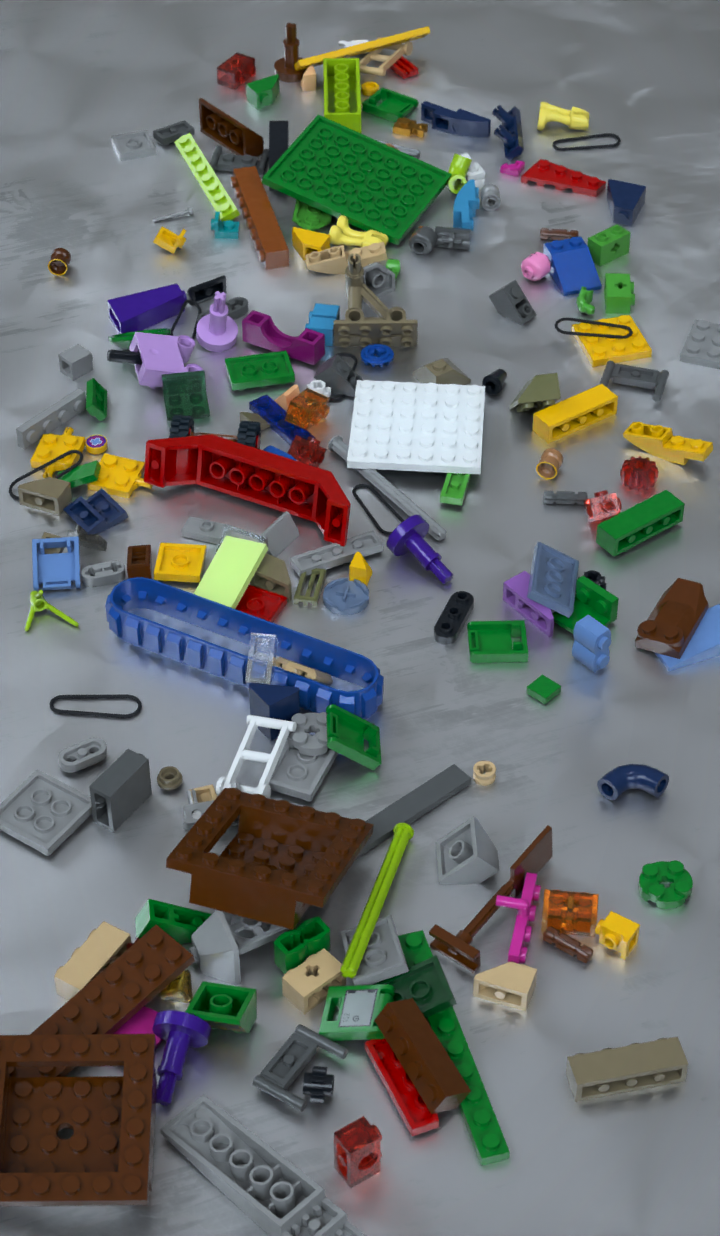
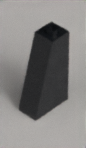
M269 121L270 169L289 148L288 121Z

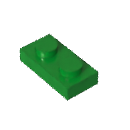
M92 378L87 382L86 410L91 416H95L99 421H102L107 417V390Z

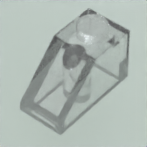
M251 632L245 682L271 685L278 644L276 635Z

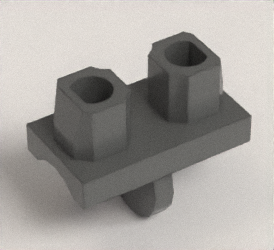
M435 227L437 243L434 247L470 250L471 229Z

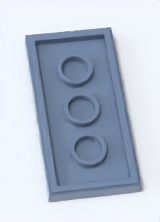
M538 542L534 547L527 598L570 618L574 609L579 561Z

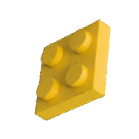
M160 543L154 569V580L200 583L207 553L206 545Z

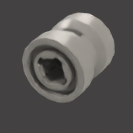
M493 184L482 187L480 191L482 207L487 211H494L499 208L501 201L498 187Z

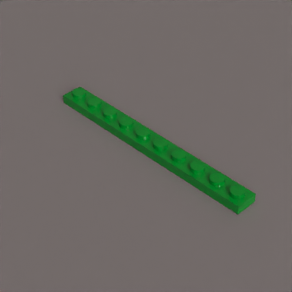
M423 930L398 936L408 968L433 957ZM453 1006L427 1017V1022L471 1090L459 1105V1109L481 1166L509 1159L510 1151Z

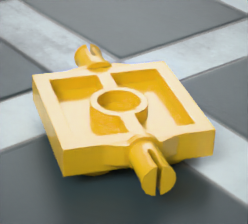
M66 427L62 435L43 434L30 460L31 468H38L70 450L83 452L85 437L73 436L74 430L71 427L69 429ZM77 453L69 454L43 468L45 470L43 478L52 477L56 471L68 469L78 462L80 455Z
M105 453L99 462L101 468L98 480L87 483L88 490L99 491L102 488L107 494L128 499L139 486L149 489L153 487L152 484L144 482V478H142L145 462Z

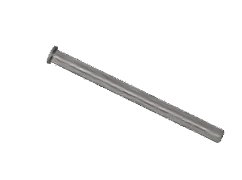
M334 436L328 443V449L336 452L347 462L349 446L343 442L341 436ZM354 468L409 517L421 515L429 524L428 533L434 539L441 541L446 538L447 531L377 470Z

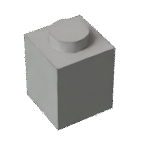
M79 344L58 354L60 372L73 381L93 370V356L91 352Z

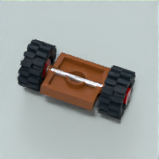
M174 415L171 421L169 438L210 435L212 433L197 432L194 434V418L192 416ZM241 421L237 436L212 434L260 449L261 427L259 422Z

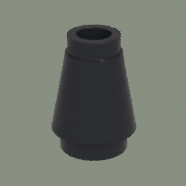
M497 369L483 378L482 386H485V393L493 395L501 391L507 378V373L503 369Z

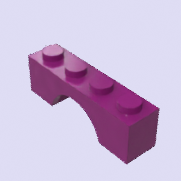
M254 310L242 320L244 342L272 352L287 351L288 357L311 365H315L325 355V334L306 328L297 337L288 336L275 326L271 316Z

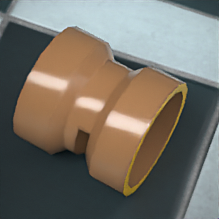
M552 448L545 450L536 466L538 475L544 479L555 478L563 463L562 454Z

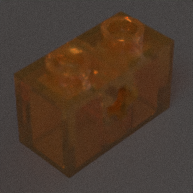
M306 388L290 401L285 421L308 431L311 427L317 425L322 418L325 419L330 410L328 406L330 398Z
M544 889L541 932L552 926L559 930V933L595 937L599 894Z

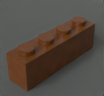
M411 998L387 1003L374 1021L431 1114L456 1109L471 1090L416 1002Z

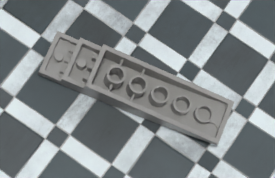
M205 1095L197 1099L160 1129L161 1134L190 1163L269 1236H366L348 1222L346 1212L325 1196L324 1188Z

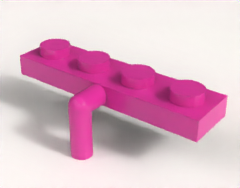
M526 873L521 899L497 895L496 906L518 909L508 953V962L526 963L528 947H524L525 942L530 943L532 926H529V921H535L537 906L533 905L534 901L539 902L541 886L537 885V874Z

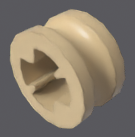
M484 760L474 765L473 780L477 784L487 786L495 781L496 767L492 762Z

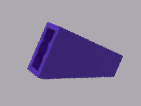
M176 283L107 300L109 318L119 334L145 330L179 314L187 297L185 291H181Z

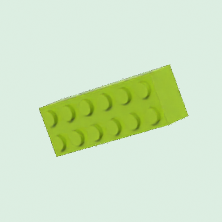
M323 58L324 117L361 133L359 58Z

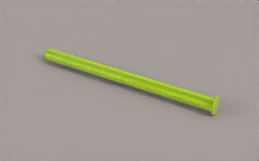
M398 823L394 826L393 839L340 968L341 975L344 978H353L357 973L407 843L414 835L413 828L406 823Z

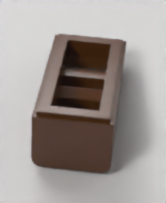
M150 544L128 547V579L136 577L152 579Z

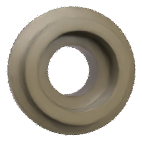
M172 766L162 768L157 776L158 786L165 790L176 789L183 781L182 774L177 768Z

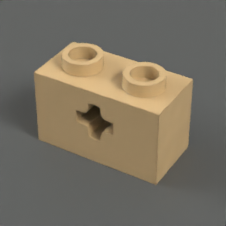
M325 948L316 954L310 955L305 962L295 969L288 970L282 977L283 996L303 1014H306L326 1000L329 986H346V978L341 975L342 972L340 971L342 964Z

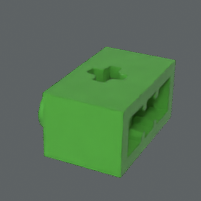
M616 224L589 237L587 246L593 262L598 266H603L629 253L631 232Z
M605 273V313L630 314L631 306L635 305L634 282H630V274Z

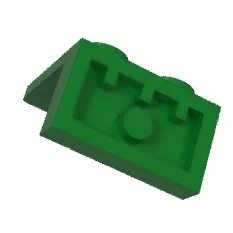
M581 576L576 582L572 615L568 618L555 611L552 613L554 622L573 634L576 622L590 615L607 627L617 619L619 598L585 576Z

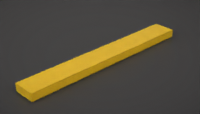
M429 26L301 59L294 64L296 71L307 69L311 65L314 67L322 65L323 58H349L405 43L406 41L417 40L426 37L430 33Z

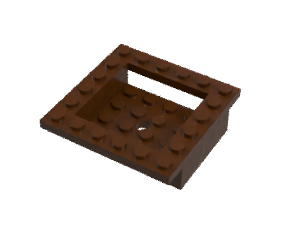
M224 788L169 854L166 860V868L192 874L189 903L293 930L310 905L324 907L373 834L374 824L366 823L362 819L342 817L333 812L317 811L310 806L301 807L293 805L285 800L269 799L261 794L241 792L237 788ZM239 816L238 833L220 856L215 853H209Z
M155 1034L0 1035V1207L148 1205L149 1191H152L157 1092ZM124 1066L123 1076L10 1077L8 1067ZM64 1128H70L74 1133L68 1139H60L57 1136L59 1131Z

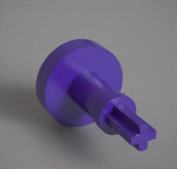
M413 515L407 518L390 534L386 543L388 549L395 556H402L411 552L423 565V568L426 571L431 570L443 584L451 581L453 574L441 562V555L436 553L424 540L429 530V524L421 515Z
M174 1010L158 1012L152 1028L156 1036L167 1041L160 1066L157 1069V1075L160 1076L157 1086L156 1103L162 1106L170 1105L176 1081L182 1079V1070L188 1048L206 1046L211 1032V1026L205 1020L189 1013Z

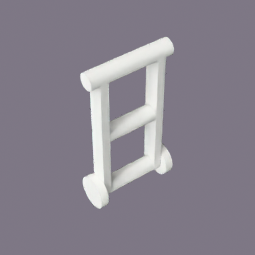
M248 715L247 724L249 726L227 777H220L217 781L216 795L219 796L224 788H231V784L235 782L243 761L250 760L267 763L257 788L240 785L241 792L261 794L270 799V779L290 731L295 732L297 724L293 721ZM258 726L281 730L271 754L249 750Z

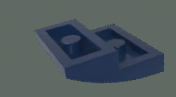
M102 488L86 500L80 496L63 509L88 536L112 528L129 517L127 512Z

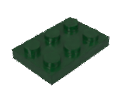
M437 956L408 968L409 972L373 984L392 985L395 988L394 1001L413 998L425 1018L457 1004Z

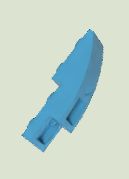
M474 179L469 180L456 196L453 228L471 229L473 231V217H476V209L480 207L479 187H475Z

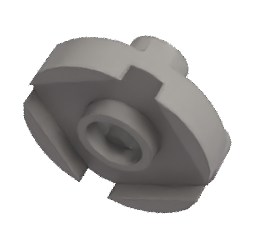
M326 712L297 713L293 715L291 721L296 722L297 727L295 732L290 731L287 738L289 746L292 749L294 746L299 749L300 754L307 756H317L328 752ZM315 732V736H310L309 733Z

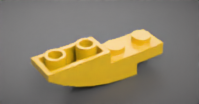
M632 422L623 433L625 439L641 450L680 465H685L690 459L704 462L713 451V442L673 436L672 428L662 427L661 425Z

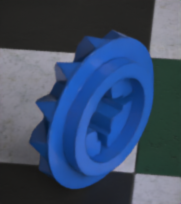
M383 344L368 345L360 353L361 361L365 362L366 366L372 365L373 368L375 366L382 368L383 365H389L394 359L393 350Z

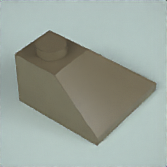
M448 358L434 361L412 372V375L420 383L456 385L471 383V379Z

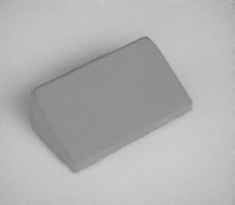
M284 512L260 535V543H264L268 547L266 553L274 557L283 552L299 536V530L289 512Z

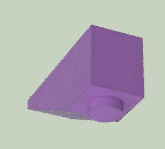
M523 571L503 582V600L549 638L552 637L554 616L551 609L527 598L530 574Z

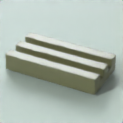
M316 568L311 570L312 574L305 596L302 595L307 576L306 572L301 574L294 595V604L298 605L299 602H303L304 606H308V603H312V607H317L326 579L325 569ZM317 574H319V579L316 585L313 597H311V593L314 587Z

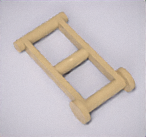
M406 41L405 44H398L369 52L359 61L360 73L385 76L386 71L402 55H411L413 50L412 42ZM383 49L397 50L391 56L379 54ZM370 61L384 62L379 68L366 66Z

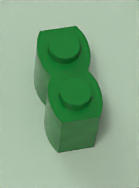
M313 917L301 923L296 930H290L281 934L274 941L275 964L285 974L288 970L295 969L305 962L310 955L316 954L324 948L330 952V928L320 917Z

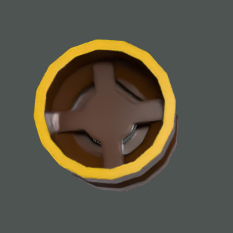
M64 248L53 250L48 263V269L52 274L61 276L67 272L71 260L69 251Z

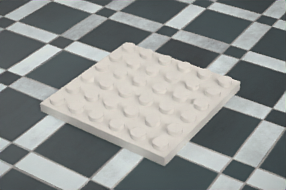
M357 380L347 468L480 474L485 386Z

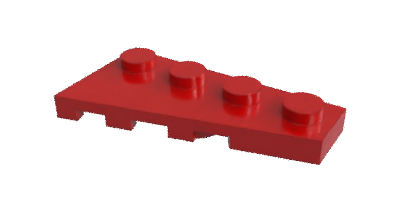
M542 159L521 176L522 183L533 181L536 182L537 186L542 187L545 184L554 185L557 190L569 188L572 189L573 193L597 197L606 189V182L597 177H591Z
M384 1038L366 1041L365 1051L411 1136L438 1128V1114H431L387 1040Z

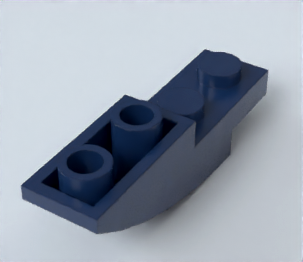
M424 101L421 104V120L431 123L432 129L466 137L488 138L490 136V119L462 109L455 112L428 101Z

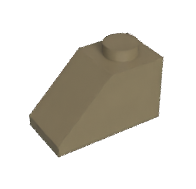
M48 477L18 486L20 505L60 516L64 511L63 509L72 501L71 484L64 480Z
M266 553L250 585L286 596L287 602H290L292 600L291 580L285 561Z

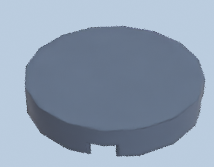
M348 578L336 579L325 586L323 603L332 613L353 615L364 610L369 604V589L364 583L356 579L354 581H348Z

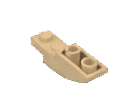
M373 243L369 246L353 248L349 251H345L344 245L334 246L322 251H314L305 255L307 269L326 274H345L350 254H353V259H355V254L360 255L362 267L388 260L385 243Z

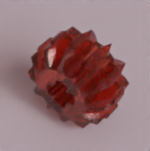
M631 456L630 460H624L622 469H620L623 485L629 486V490L637 489L638 492L640 489L648 491L649 487H654L659 473L656 462L650 461L649 457L644 459L641 456L639 458Z

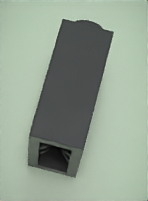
M127 749L89 786L93 822L115 832L152 795L148 758Z

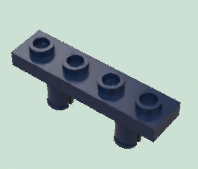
M499 105L497 106L499 110L495 108L492 115L499 119L502 125L495 129L494 134L504 142L505 157L511 161L515 157H519L524 150L520 110L514 106L507 112Z

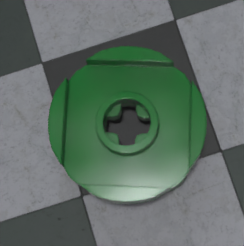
M676 860L645 864L642 868L638 884L641 897L646 902L649 899L656 903V907L661 909H674L682 906L685 900L690 897L693 887L691 875L684 869L683 863ZM660 883H669L670 887L665 888L664 884Z

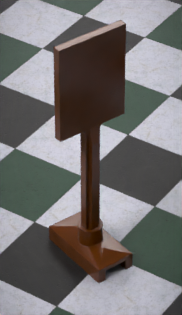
M547 825L510 867V880L496 892L464 930H460L454 936L435 924L429 931V935L435 938L431 942L430 947L475 974L481 967L480 951L470 945L473 937L500 908V906H496L497 895L508 897L511 895L516 898L523 891L526 873L537 874L551 859L552 827Z

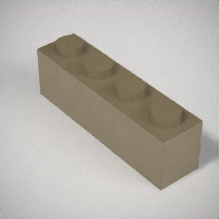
M678 1037L660 1038L656 1041L633 1043L613 1049L605 1048L601 1051L586 1054L578 1053L567 1057L566 1077L575 1102L685 1082L688 1071V1061Z

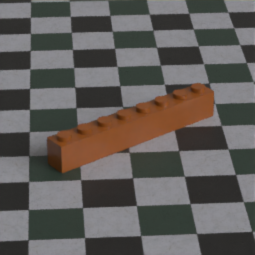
M256 166L233 169V177L230 178L232 189L234 188L239 208L242 209L243 218L246 219L247 229L250 230L252 241L254 240L255 250L258 251L260 262L264 263L266 270L288 267L289 249Z

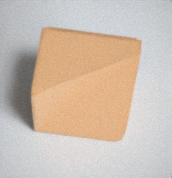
M313 65L308 67L301 79L300 84L303 92L317 89L316 72Z

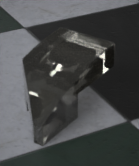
M77 526L75 531L68 530L67 537H79V545L94 550L106 551L107 542L100 535L87 534L81 526Z

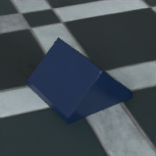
M249 683L250 715L291 721L293 715L300 713L299 687ZM258 726V729L270 741L278 738L281 731L279 729Z

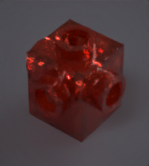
M296 435L288 454L299 462L319 467L324 460L327 449L319 446L321 441L310 436L308 439H304Z
M607 490L594 493V498L583 501L589 523L598 520L601 522L618 515L622 509L621 501L617 497L616 492L608 494Z

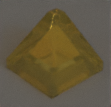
M183 971L160 993V999L190 1003L193 999L190 971Z

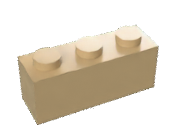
M103 921L97 929L91 931L84 944L74 950L67 963L56 971L54 976L56 993L67 1000L74 997L132 946L131 935Z

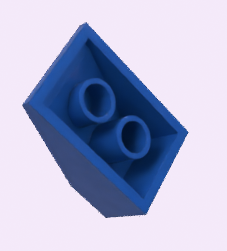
M572 237L570 239L544 243L543 254L549 258L551 266L549 274L564 296L578 294L582 286L586 287L588 291L602 289L591 253L582 237Z

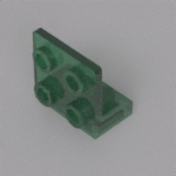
M204 370L162 374L163 397L168 421H172L174 415L192 416L196 419L210 417Z

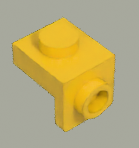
M162 226L153 243L174 254L177 247L181 249L185 243L186 238L183 236L187 230L183 229L178 236Z

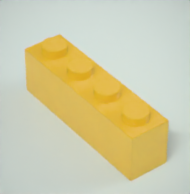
M603 384L597 385L533 413L532 431L546 443L554 442L617 414L618 396Z

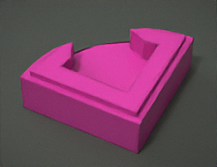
M515 161L514 164L509 165L505 163L500 167V173L518 177L525 168V162Z

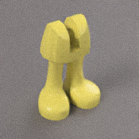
M541 102L537 130H543L548 122H559L567 125L569 129L586 130L589 127L590 114L574 106L571 110H566L551 105L548 102Z
M343 215L339 216L337 224L332 225L329 232L330 244L335 246L344 245L361 248L384 242L386 246L389 241L386 234L375 230L361 232L349 228L348 218Z

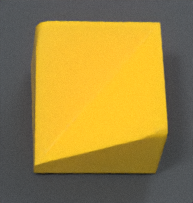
M356 552L349 566V581L356 579L367 586L372 576V569L362 554Z

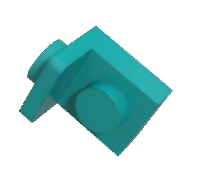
M216 212L215 219H211V231L215 232L216 239H238L240 222L232 220L220 221V212Z

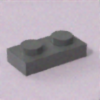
M184 120L154 130L153 138L163 146L171 144L188 133L195 135V131Z

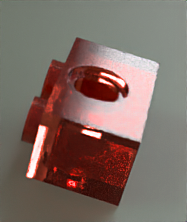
M240 53L234 54L217 67V84L237 89L255 75V58Z
M364 1116L334 1132V1168L350 1188L380 1172V1158H382L380 1141L382 1136L379 1129L374 1124L370 1125Z

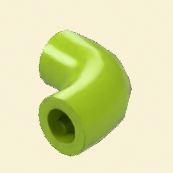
M458 154L453 156L448 173L452 174L446 185L453 194H458L460 189L467 183L466 175L472 162L471 159Z

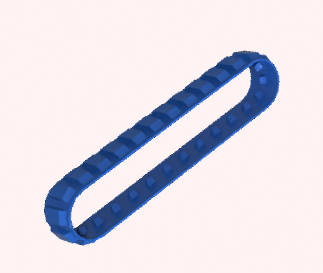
M136 577L121 581L107 597L105 608L109 629L118 638L127 643L249 688V683L299 687L300 707L314 713L326 712L327 706L335 704L366 720L377 711V707L383 702L384 677L380 675V669L373 661L363 655L149 578ZM134 609L154 610L276 656L325 672L333 677L361 686L363 689L348 692L338 690L129 613L128 611Z

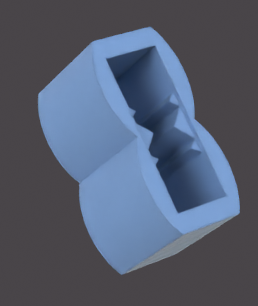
M587 615L575 624L573 631L575 641L572 646V656L587 668L596 672L600 668L606 667L609 663L611 631L596 619Z

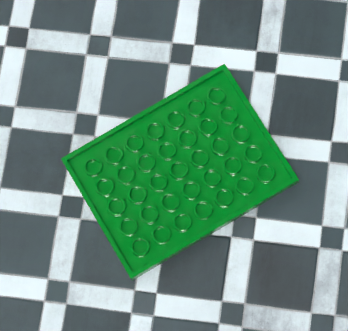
M317 115L262 177V184L336 218H339L340 215L346 216L349 224L365 231L375 230L386 234L389 242L399 245L446 187L452 174L321 115Z

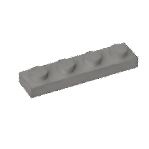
M77 389L16 428L18 446L26 449L40 440L43 434H49L86 410L85 391Z
M374 531L348 538L345 546L333 543L290 557V564L299 577L304 572L308 576L312 574L311 570L316 568L326 570L351 562L356 552H360L363 557L384 551V544Z

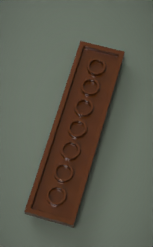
M155 925L30 1035L114 1034L194 963V956L159 926ZM77 1066L8 1067L10 1077H65Z

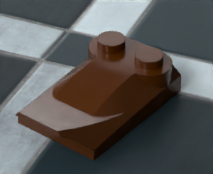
M678 578L663 593L647 621L642 622L638 626L635 647L680 659L709 608L704 595L703 585L698 582Z

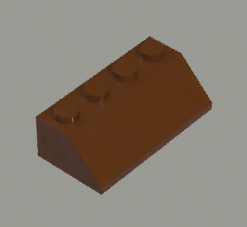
M203 98L199 99L200 132L235 155H251L256 157L262 155L264 150L262 136Z

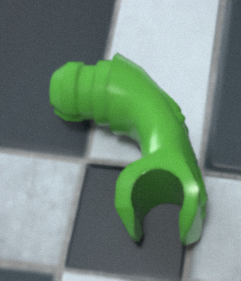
M388 259L386 268L395 273V280L401 271L400 261Z
M584 286L580 289L576 304L581 314L592 315L595 312V307L589 303L593 299L594 291H588Z

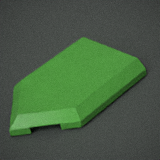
M296 200L292 221L303 229L316 231L331 224L332 215Z

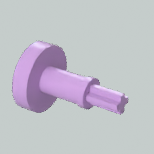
M215 292L214 303L211 304L209 309L210 314L202 317L197 323L196 339L203 348L213 352L229 350L237 341L238 327L236 322L227 316L228 306L225 304V292Z

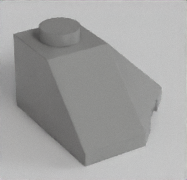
M378 262L363 267L364 284L378 298L395 291L394 272Z

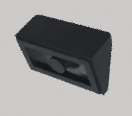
M223 275L189 288L186 294L187 300H193L199 304L213 299L216 291L227 293L226 276Z

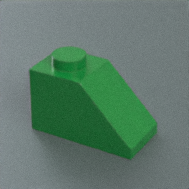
M278 74L246 84V100L256 109L273 105L280 92Z

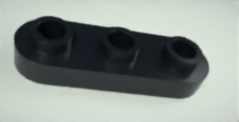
M459 591L452 594L434 626V639L436 642L447 645L457 640L474 607V598L470 593Z

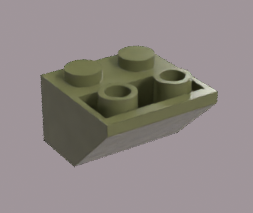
M557 373L536 375L529 380L511 403L510 410H517V413L530 411L534 407L542 410L555 405V402L561 399Z

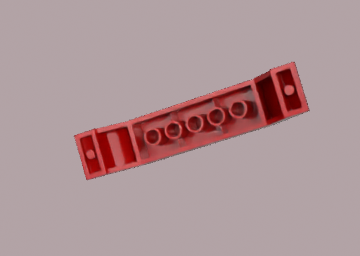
M212 434L155 439L146 442L144 482L161 488L174 485L198 484L278 511H287L291 515L315 522L324 534L323 540L340 544V546L346 545L351 504L331 471Z

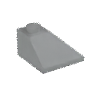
M474 816L436 842L439 883L442 885L480 884L500 871L497 849L478 819Z
M215 910L191 935L192 947H189L188 951L194 956V963H197L202 974L235 986L240 985L239 948L223 911Z

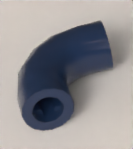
M627 764L618 766L605 774L598 781L597 787L602 796L611 801L616 800L625 791L632 789L644 791L657 798L667 788L669 776L647 765Z

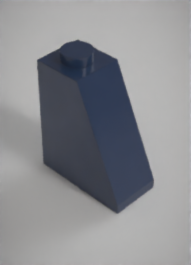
M612 179L608 180L607 200L613 223L632 227L645 203L646 186Z

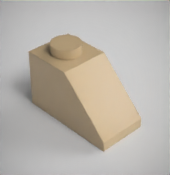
M510 961L478 973L474 977L473 996L526 1011L536 987L537 969Z

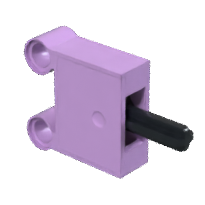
M135 332L129 347L130 352L120 350H108L107 360L110 362L134 364L139 384L149 386L151 389L165 387L195 392L204 375L203 368L197 364H188L184 367L183 363L189 361L195 346V341L187 335L170 336Z

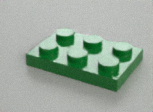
M287 351L225 359V368L232 391L295 382V374Z

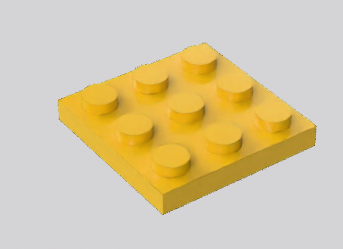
M630 315L597 320V322L630 327L632 335L629 338L619 339L574 335L592 367L606 365L608 361L619 363L648 358L652 355V349ZM589 323L574 324L571 328V332L621 336L629 334V331L624 328Z

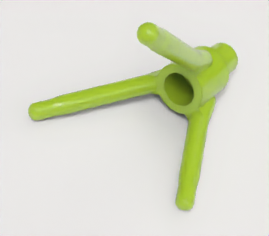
M43 590L30 593L31 606L25 626L26 632L30 629L35 612L43 611L44 609L50 610L75 627L79 626V623L49 604L43 597Z

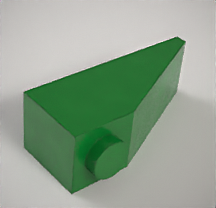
M148 899L135 918L136 940H139L157 925L179 944L192 943L191 935L212 914Z

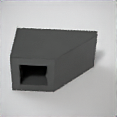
M516 280L489 296L499 314L520 325L536 316L535 311Z
M338 354L320 364L314 376L316 380L324 381L326 387H331V393L355 397L357 380H363Z

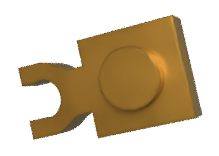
M399 118L393 126V133L405 136L414 134L423 138L424 132L427 133L428 124H416V121L409 118Z

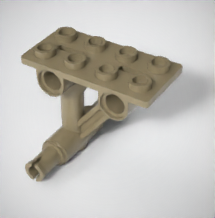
M350 254L348 256V266L345 270L348 310L345 313V320H334V346L342 348L349 346H361L364 348L372 344H383L388 347L417 346L418 321L406 320V312L401 307L389 309L364 284V269L361 266L360 255L355 254V259H353V254ZM362 300L378 317H364Z

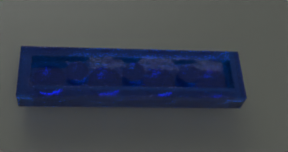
M268 395L249 402V409L265 419L270 424V428L297 452L316 445V438Z

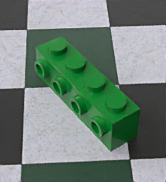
M664 490L598 524L596 543L615 557L682 522L685 503L668 490Z

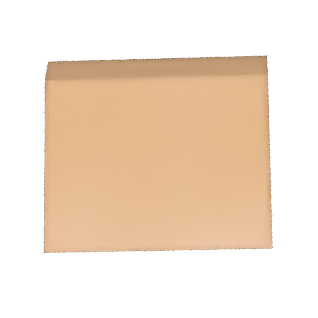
M294 384L275 399L274 405L289 411L301 402L298 385Z

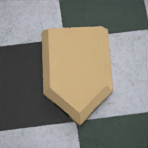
M279 657L272 662L276 667L329 685L333 682L330 674Z

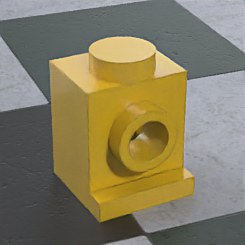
M610 911L605 920L601 919L598 922L595 934L599 935V943L621 953L620 958L626 960L638 943L640 924Z

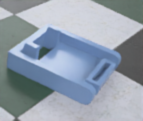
M79 537L32 539L34 591H39V585H43V591L72 589V583H75L76 589L81 588ZM67 547L68 553L45 554V549Z

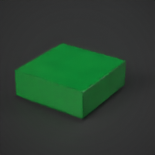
M542 674L527 686L526 693L546 705L561 692V686Z

